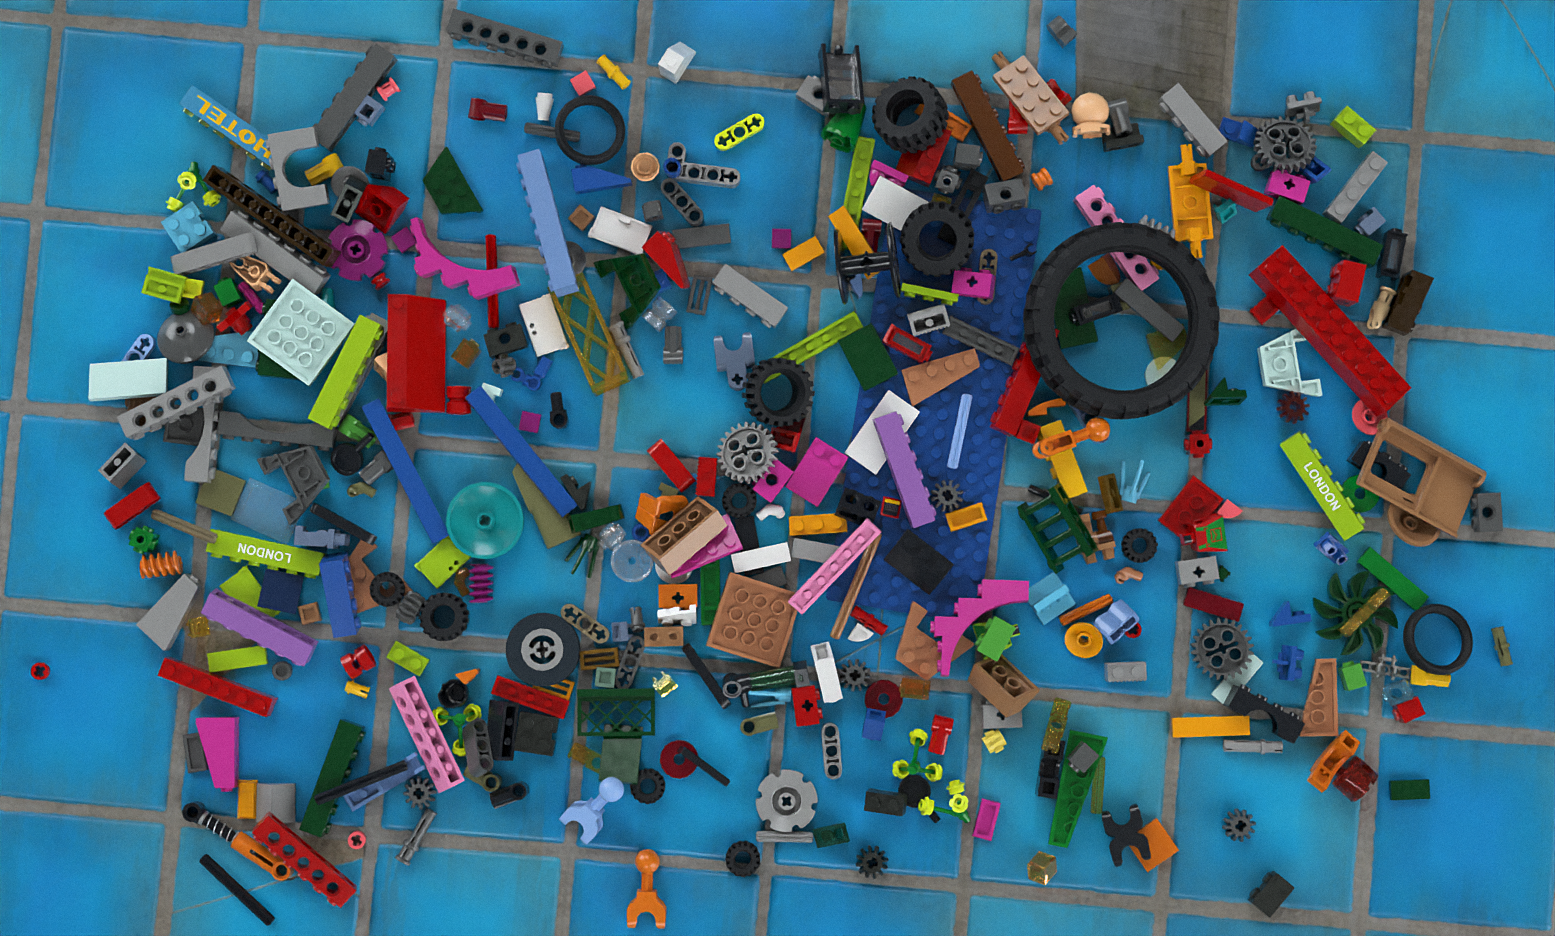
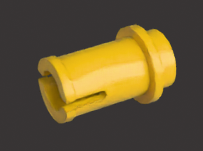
M348 680L344 691L348 692V695L351 693L366 699L368 694L361 692V690L369 692L370 687L355 683V680Z

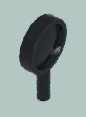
M368 432L356 445L342 443L335 447L330 458L335 471L345 476L358 472L363 466L364 461L361 450L374 438V435Z
M915 774L905 777L900 782L898 792L908 794L907 806L917 808L921 799L924 800L925 797H930L931 789L926 779ZM935 811L928 815L934 823L941 819Z

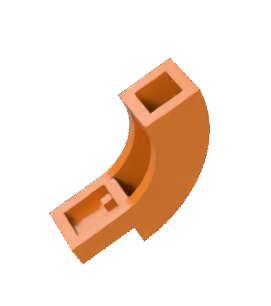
M1344 730L1315 761L1310 769L1311 774L1307 781L1321 793L1324 792L1338 769L1346 760L1354 755L1360 741L1347 730Z

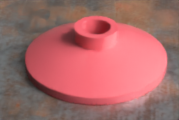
M1361 400L1352 409V419L1355 426L1367 435H1376L1379 421L1388 417L1387 412L1376 417Z

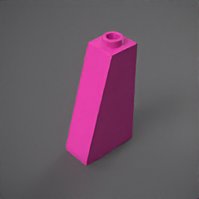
M239 717L196 718L197 729L214 787L221 788V792L233 791V788L238 787Z

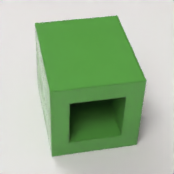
M1351 660L1342 663L1343 667L1337 668L1344 690L1351 691L1367 686L1360 663H1354Z

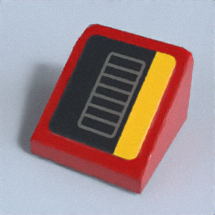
M883 496L880 516L899 519L901 500Z

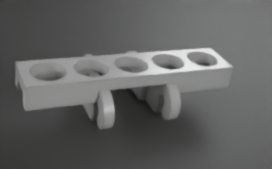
M1381 653L1378 657L1379 663L1360 660L1361 667L1363 663L1369 665L1368 669L1362 668V670L1375 673V678H1378L1379 674L1391 676L1392 681L1395 680V677L1410 678L1409 673L1411 669L1395 666L1397 659L1394 655L1390 658L1384 657V654ZM1383 661H1389L1391 665L1383 664ZM1372 665H1376L1375 670L1371 669ZM1382 666H1386L1388 668V671L1386 673L1381 672ZM1406 670L1407 674L1405 676L1400 675V671Z

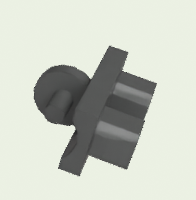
M1314 91L1306 92L1303 95L1302 101H1298L1296 95L1287 96L1285 117L1296 116V119H1302L1304 123H1309L1310 117L1315 116V112L1320 111L1321 97H1316Z

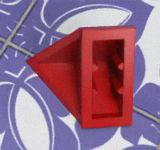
M806 418L799 422H793V425L772 427L770 434L774 435L775 438L773 440L778 443L774 448L795 454Z

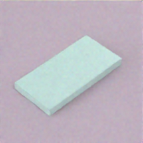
M167 358L90 364L88 396L90 402L156 397L168 391Z

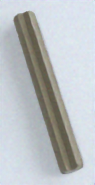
M154 509L152 511V519L201 540L214 544L218 538L216 533L161 510Z

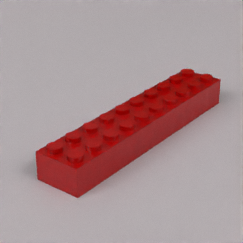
M1283 245L1248 274L1376 417L1387 412L1411 389L1409 384Z

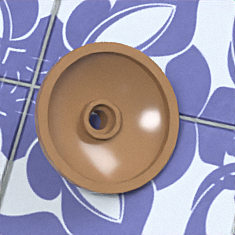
M1392 503L1388 506L1387 517L1390 527L1404 542L1412 546L1424 547L1432 544L1439 537L1441 530Z

